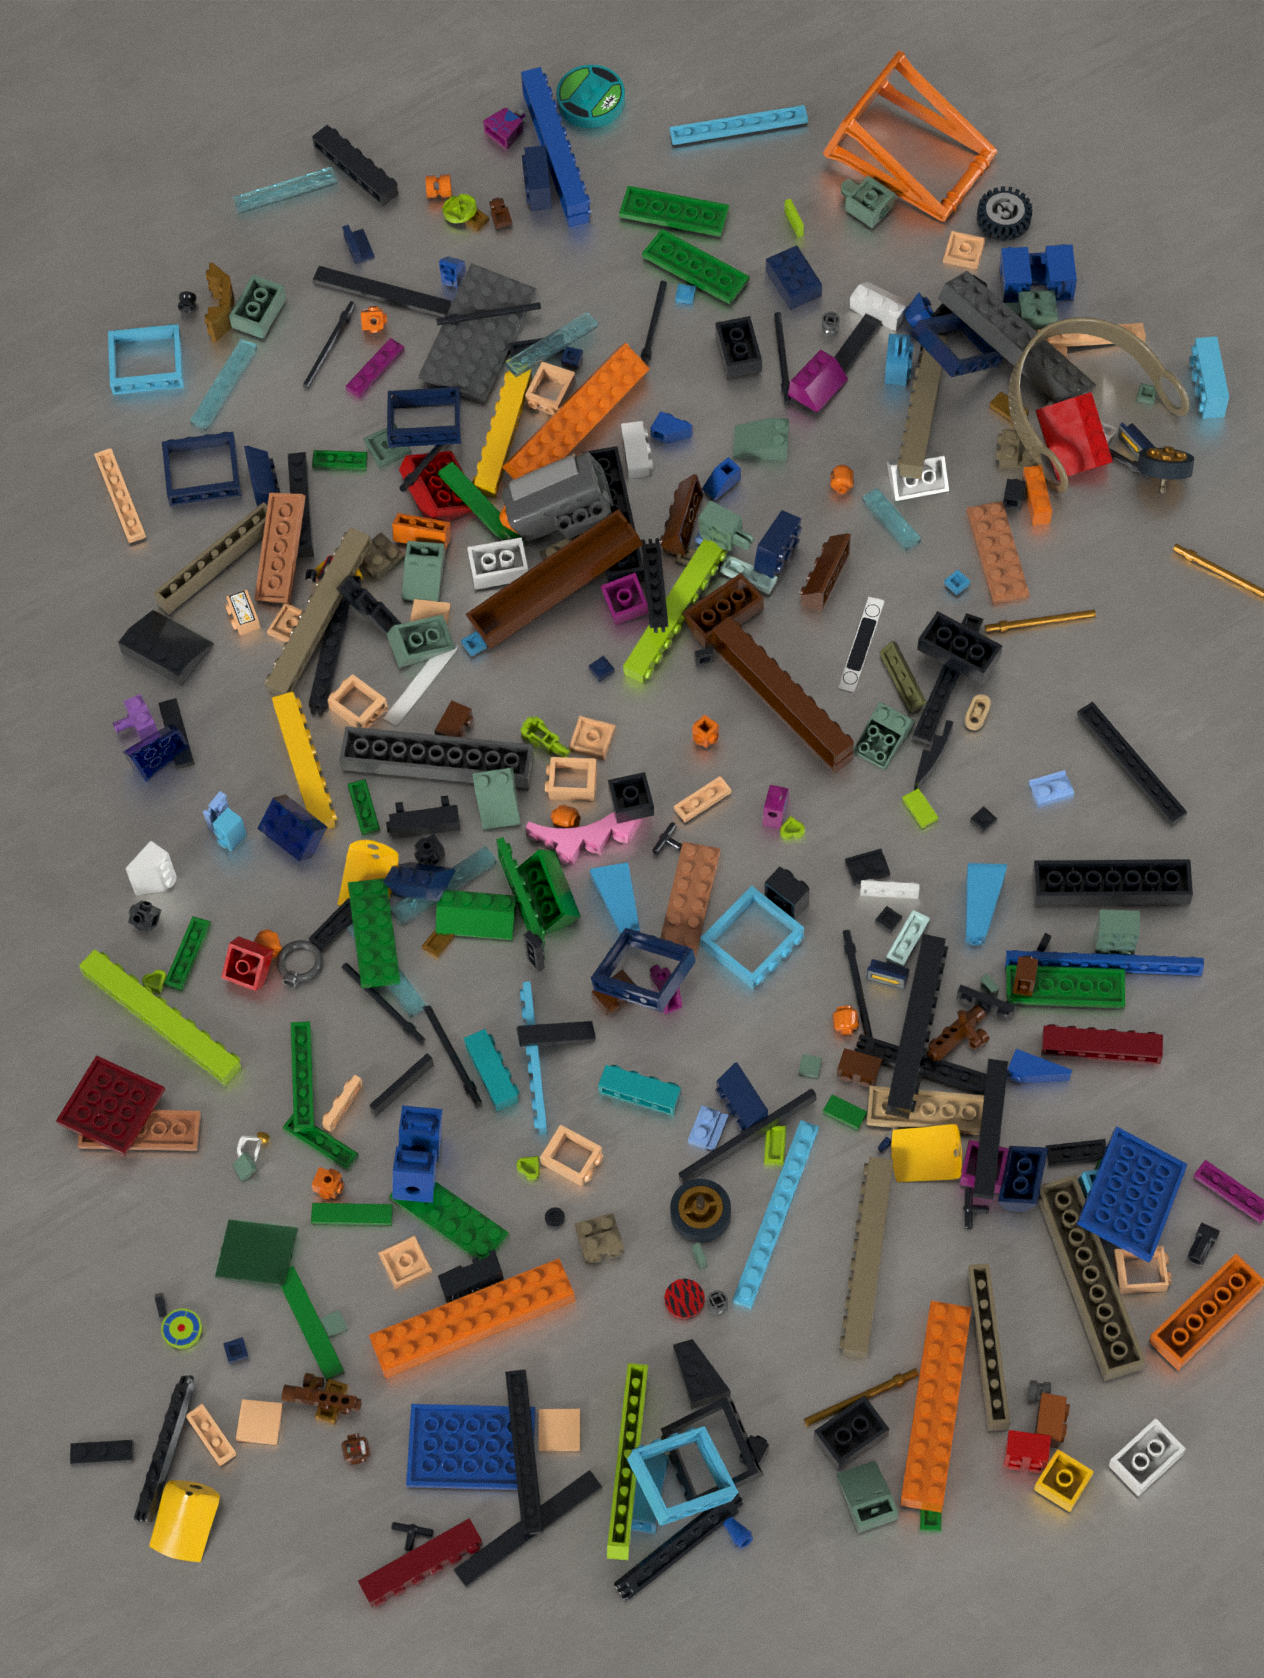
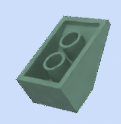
M768 418L736 425L733 458L787 461L789 419Z
M443 615L394 625L386 634L399 668L420 663L456 648Z
M513 767L472 773L483 829L521 824Z

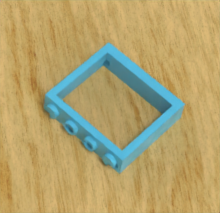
M179 324L108 331L110 387L113 395L184 388L182 340ZM174 338L176 372L116 378L115 344Z
M751 885L700 938V946L753 989L757 984L765 980L766 974L769 971L773 972L777 968L778 962L782 958L785 959L789 956L795 944L799 945L801 943V940L805 937L804 927ZM756 901L793 932L751 973L714 942Z
M705 1426L697 1429L691 1427L685 1433L679 1434L677 1432L670 1435L667 1439L661 1440L659 1438L646 1446L641 1444L638 1448L632 1449V1453L627 1458L660 1526L731 1502L738 1494V1490ZM696 1443L719 1491L667 1508L643 1460Z

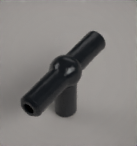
M671 822L665 832L659 836L658 842L652 849L654 854H659L665 844L676 850L681 849L682 844L670 837L677 827L674 822Z
M971 1188L965 1189V1205L963 1206L965 1228H973V1213H989V1206L973 1205V1189Z
M393 1522L391 1529L394 1531L407 1533L404 1548L406 1551L413 1550L416 1535L433 1537V1529L419 1527L415 1524L408 1525Z

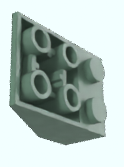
M407 541L402 600L439 601L446 556L444 544Z
M879 702L853 752L885 770L907 739L916 720L885 703Z
M876 1461L836 1474L858 1533L898 1520L899 1513Z

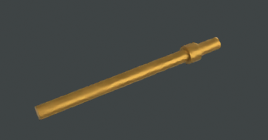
M1175 544L1173 550L1185 556V559L1191 562L1195 561L1264 598V589L1197 555L1196 551L1188 550Z
M1095 610L1009 622L1002 620L999 623L984 625L985 632L998 630L1004 632L1012 628L1096 617Z
M916 1368L903 1374L898 1373L884 1383L804 1418L806 1426L814 1424L846 1409L863 1396L869 1399L895 1386L898 1388L905 1385L906 1381L919 1376Z

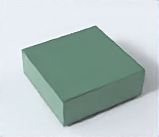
M1141 383L1136 401L1154 405L1157 395L1155 386Z
M986 973L981 977L980 986L989 996L995 998L998 996L999 987Z
M803 1054L799 1075L818 1078L822 1058Z
M248 1152L243 1153L233 1164L241 1181L247 1180L258 1169Z
M700 1244L692 1245V1254L699 1269L706 1268L707 1259Z
M339 1310L320 1319L329 1338L348 1330Z

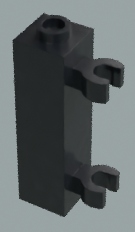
M448 795L441 796L442 807L404 812L403 802L395 803L396 813L389 814V821L386 822L387 833L392 834V839L461 830L457 805H450Z

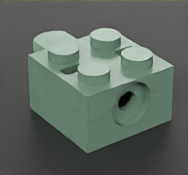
M867 176L859 185L851 179L843 181L841 185V194L846 197L845 210L871 228L895 206V193L870 176Z
M1055 291L1019 292L1017 303H1004L1035 331L1058 320Z
M711 500L698 517L701 537L707 541L711 540L721 549L732 551L735 545L744 550H748L754 542L752 535L743 531L741 516Z

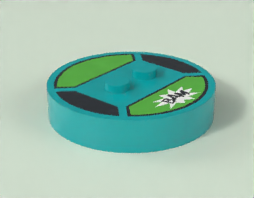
M583 65L567 72L558 83L556 90L557 107L562 117L577 127L590 129L606 126L616 120L624 109V84L614 71L604 66Z

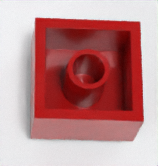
M238 936L229 943L221 978L257 991L266 983L274 949Z
M1009 1430L1003 1466H1008L1011 1470L1024 1468L1029 1469V1472L1041 1473V1471L1045 1470L1049 1460L1051 1436Z

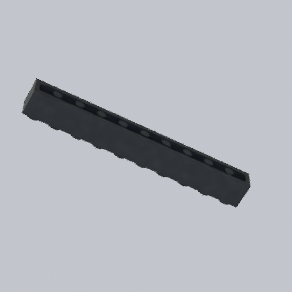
M927 934L922 936L885 1112L887 1115L909 1119L910 1112L915 1111L917 1101L913 1100L914 1094L918 1095L920 1083H917V1077H922L924 1066L920 1065L921 1059L925 1060L927 1048H924V1043H929L931 1031H927L928 1025L932 1026L934 1014H931V1009H936L938 997L934 995L935 991L939 992L941 980H938V975H943L945 963H941L942 957L946 958L948 946H945L946 938Z

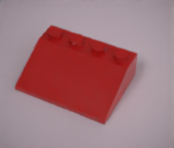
M1092 392L1035 410L1046 447L1058 457L1066 471L1067 477L1113 462ZM1051 461L1056 480L1060 479L1059 473Z
M452 451L439 452L417 477L415 484L409 487L424 518L449 522L473 512L438 475V471L451 462L463 472ZM428 453L406 455L399 468L403 479L414 471Z

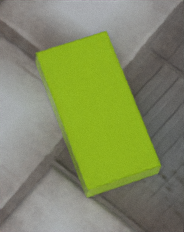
M791 198L787 199L784 202V212L796 236H804V224Z
M919 788L902 797V801L921 829L938 821L939 817Z
M777 1125L766 1132L764 1165H784L786 1126Z

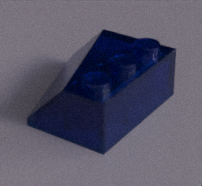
M169 724L122 753L132 768L145 782H148L168 765L174 757L189 747V744L180 729L173 724Z

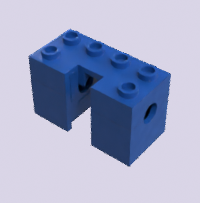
M1073 244L1046 246L1043 253H1029L1028 247L1001 248L999 275L1002 302L1017 303L1019 292H1029L1030 287L1036 285H1045L1046 291H1055L1056 301H1073L1077 282Z
M402 1105L399 1124V1144L396 1146L393 1165V1199L433 1203L436 1183V1162L439 1161L442 1139V1109Z

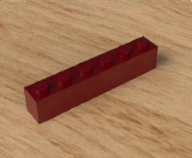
M1049 1024L1043 1026L1041 1055L1161 1064L1163 1057V1035L1157 1032L1138 1033L1135 1030L1122 1032L1117 1029L1099 1030L1095 1027L1083 1029L1077 1026L1059 1027L1056 1024Z
M469 1518L358 1580V1583L371 1608L374 1606L380 1607L393 1595L395 1597L402 1595L409 1586L421 1584L425 1581V1577L431 1574L433 1576L443 1571V1567L448 1564L454 1565L460 1562L464 1555L476 1553L481 1549L480 1546L483 1545L482 1539Z

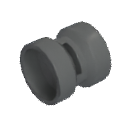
M827 312L822 317V332L826 336H835L839 332L840 317L837 313Z
M720 1290L709 1294L707 1300L709 1312L714 1316L725 1314L728 1309L727 1295Z
M1030 1380L1028 1401L1040 1400V1387H1042L1041 1394H1051V1382L1038 1383L1035 1380Z

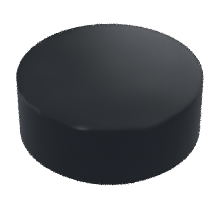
M1044 933L1036 949L1037 951H1045L1051 935Z
M554 1207L547 1210L545 1213L547 1226L552 1229H558L563 1226L565 1214L560 1208Z

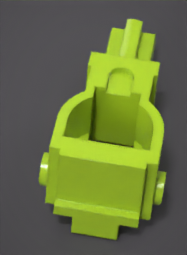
M531 716L524 721L520 729L522 741L526 744H533V748L543 749L548 755L554 752L560 757H569L571 750L559 742V736L549 731L543 720L537 716ZM538 728L546 733L543 739L534 734Z

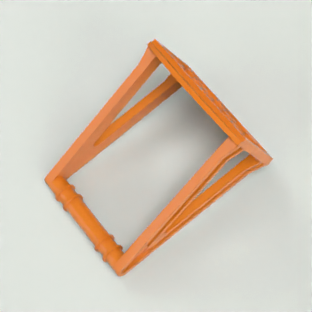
M898 50L842 121L822 154L826 158L842 162L865 177L870 176L897 196L937 220L945 222L950 214L956 211L957 205L962 203L963 197L976 180L984 174V170L989 168V163L996 156L997 150L912 67L905 53ZM894 70L899 71L944 117L895 89L888 81ZM877 95L886 98L979 153V155L974 157V161L969 164V168L953 189L947 192V197L943 198L941 203L857 123ZM848 134L856 139L896 179L840 147L839 144Z

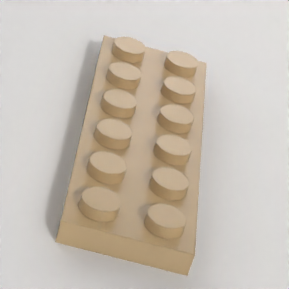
M870 1086L868 1126L909 1129L956 1124L960 1134L980 1135L983 1095L919 1090L918 1095L914 1094L913 1100L917 1101L915 1111L910 1112L909 1119L885 1114L891 1087Z

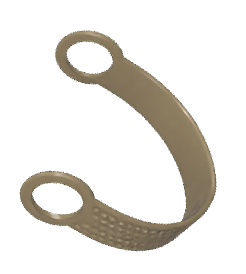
M1068 318L1056 321L1042 328L1031 339L1020 355L1009 382L1008 404L1016 433L1033 458L1035 466L1042 465L1045 482L1059 493L1066 492L1069 486L1066 471L1058 457L1043 444L1032 428L1023 407L1020 391L1021 372L1028 352L1042 340L1056 335L1071 333L1088 334L1108 340L1125 350L1141 365L1154 383L1159 398L1172 413L1177 416H1186L1190 409L1189 399L1183 385L1173 373L1164 367L1146 343L1124 327L1098 318ZM1162 377L1168 379L1177 389L1182 402L1181 408L1175 406L1166 396L1161 384ZM1041 453L1046 455L1055 465L1060 476V484L1056 483L1044 469L1041 462Z

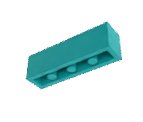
M483 1029L465 1037V1047L496 1111L498 1112L518 1103L517 1095L520 1092L517 1085L512 1084L510 1081L512 1076L508 1067H503L502 1061L504 1059L499 1050L496 1051L493 1046L496 1043L492 1034L488 1035L486 1029Z
M605 1065L598 1084V1091L601 1094L673 1116L681 1097V1087L676 1083H665L653 1076H642L637 1071L631 1070L629 1072L622 1070L617 1065Z

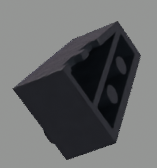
M495 1249L489 1251L490 1256L479 1260L478 1257L472 1259L473 1264L463 1268L460 1265L438 1275L446 1303L504 1281Z
M693 1339L673 1344V1353L691 1409L714 1403L726 1396L731 1398L730 1389Z

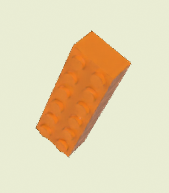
M1235 1254L1151 1334L1148 1343L1179 1371L1264 1289V1279L1240 1256Z

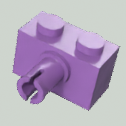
M141 694L123 701L128 714L127 717L112 722L117 734L130 727L136 729L141 741L159 734Z

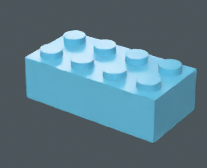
M1217 336L1195 338L1194 346H1191L1192 356H1189V365L1193 367L1192 380L1196 382L1195 395L1199 397L1198 410L1202 412L1203 419L1225 417L1229 393Z

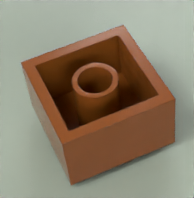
M1042 1393L1038 1406L1035 1434L1050 1435V1447L1058 1449L1060 1442L1064 1443V1438L1066 1437L1067 1424L1063 1423L1067 1422L1070 1404H1066L1067 1397Z

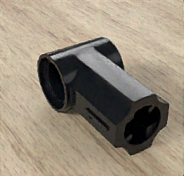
M1201 1222L1187 1259L1196 1265L1203 1266L1211 1247L1214 1246L1220 1230Z

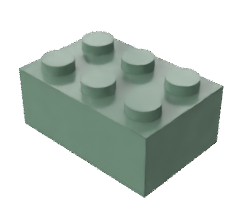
M252 275L229 315L232 328L264 339L287 298L285 287Z
M1100 909L1094 933V953L1134 954L1140 934V911Z

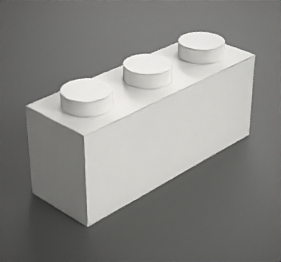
M643 421L621 424L628 479L650 477V469H653L652 458H648V454H651L650 444L646 443L645 440L648 438L647 428H643Z

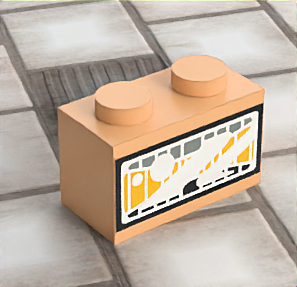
M247 590L226 596L228 603L225 604L228 615L232 614L233 619L230 620L234 630H238L240 636L261 629Z

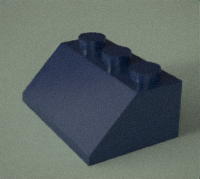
M244 446L256 505L258 507L264 502L268 506L269 493H280L279 488H275V484H278L276 473L272 474V469H275L273 458L269 459L267 451Z
M407 862L392 866L384 879V883L394 895L439 902L456 870L450 867Z
M737 1062L734 1063L716 1081L717 1088L715 1091L720 1099L725 1100L727 1111L730 1115L734 1114L737 1119L736 1124L742 1132L767 1117L768 1109Z
M1009 1146L998 1198L999 1204L1006 1211L1026 1212L1037 1206L1048 1153L1047 1147Z

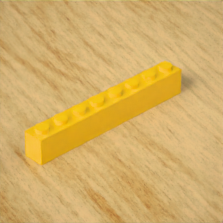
M510 365L509 372H505V385L501 386L500 401L496 402V414L491 418V431H487V444L482 447L481 456L483 457L481 461H478L477 476L473 477L472 481L484 496L497 498L505 471L502 466L508 461L526 402L525 394L532 382V370L530 368Z
M293 691L272 697L274 709L313 834L335 828L334 820H337L335 810H330L329 807L332 801L330 794L324 791L327 785L324 776L320 777L319 775L322 769L319 760L315 761L314 756L317 754L314 744L310 745L309 740H312L309 729L305 730L304 724H307L304 713L300 714L299 711L302 708L299 697L295 698Z

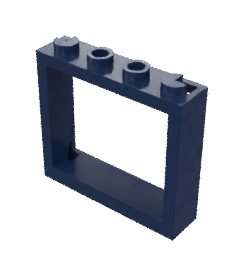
M955 313L919 320L911 333L951 377L996 368L1003 362V356ZM960 329L983 354L959 359L936 334Z
M460 388L388 391L387 438L389 448L461 444ZM455 404V425L394 429L395 408Z
M234 432L205 434L197 437L162 441L166 490L170 506L242 496ZM230 446L233 481L173 489L170 453Z
M625 928L591 976L594 991L662 1012L696 960L692 948L673 943L670 940L657 938L654 935H647L637 930ZM631 946L680 961L659 993L610 977Z

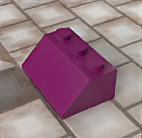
M820 349L790 381L788 396L818 413L848 381V378L836 358Z

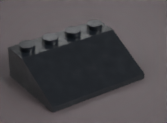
M152 610L132 625L118 642L122 654L180 686L185 684L214 645L210 640L155 610Z

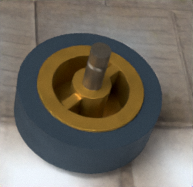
M1170 446L1146 448L1139 452L1137 470L1144 475L1160 478L1158 492L1165 493L1167 479L1178 480L1192 476L1194 456Z
M694 1179L682 1184L675 1191L671 1199L670 1214L672 1224L681 1236L690 1241L708 1242L718 1238L727 1229L731 1219V1202L727 1192L719 1184L708 1179Z

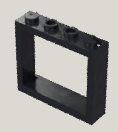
M727 1396L661 1428L663 1434L661 1439L664 1440L673 1433L723 1409L748 1468V1471L732 1478L736 1488H739L764 1476L733 1399ZM678 1448L670 1451L668 1456L672 1465L677 1468L678 1473L676 1476L679 1483L685 1488L684 1496L686 1501L719 1491L718 1486H715L697 1495Z

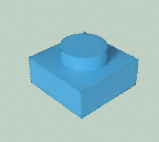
M678 284L675 302L693 305L696 286Z
M956 570L944 580V584L955 595H959L971 583L959 570Z
M477 631L461 640V644L471 657L487 648L486 643Z

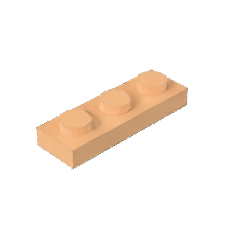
M719 776L674 805V810L686 823L731 794V788Z
M354 1075L351 1080L349 1079L345 1083L344 1091L335 1098L330 1112L327 1111L322 1118L323 1128L330 1134L363 1087L362 1080L358 1076Z
M203 1404L186 1414L187 1420L219 1467L237 1455Z

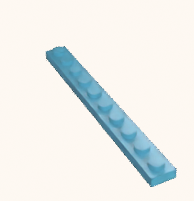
M802 1120L799 1122L734 1294L733 1303L750 1309L753 1307L818 1134L819 1126Z

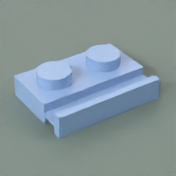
M1065 770L1029 780L1028 783L1038 807L1074 797L1075 794Z
M221 791L208 805L209 809L203 811L208 829L213 832V822L227 808L230 809L227 797Z
M701 1105L688 1138V1143L714 1151L718 1146L729 1114H723L718 1110Z

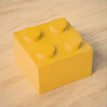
M1057 1449L1036 1482L1034 1490L1068 1512H1071L1090 1482L1094 1471Z

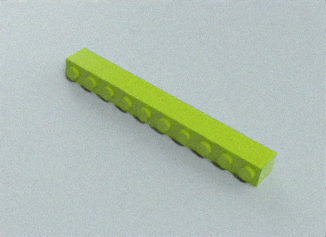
M703 539L666 597L669 627H665V632H661V627L658 628V633H654V628H650V625L647 627L623 665L625 675L642 684L652 676L654 666L661 662L664 650L669 649L673 636L677 635L681 629V624L685 620L682 613L699 601L702 590L705 591L709 585V579L711 576L716 575L718 565L726 559L727 549H721L711 540Z
M94 949L79 965L83 975L223 1084L227 1085L242 1069L239 1062L240 1058L233 1052L228 1053L222 1043L211 1040V1036L202 1029L200 1031L197 1029L196 1024L189 1018L187 1020L181 1016V1012L175 1007L171 1009L161 996L156 997L153 995V991L147 985H140L134 975L126 974L120 964H113L109 961L110 958L104 952L99 953Z
M627 1364L607 1543L608 1559L628 1560L637 1478L627 1458L632 1453V1449L638 1448L641 1444L648 1378V1365Z

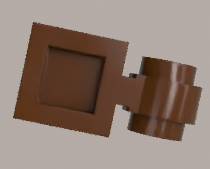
M503 198L492 199L489 204L495 228L513 225L508 207H505Z

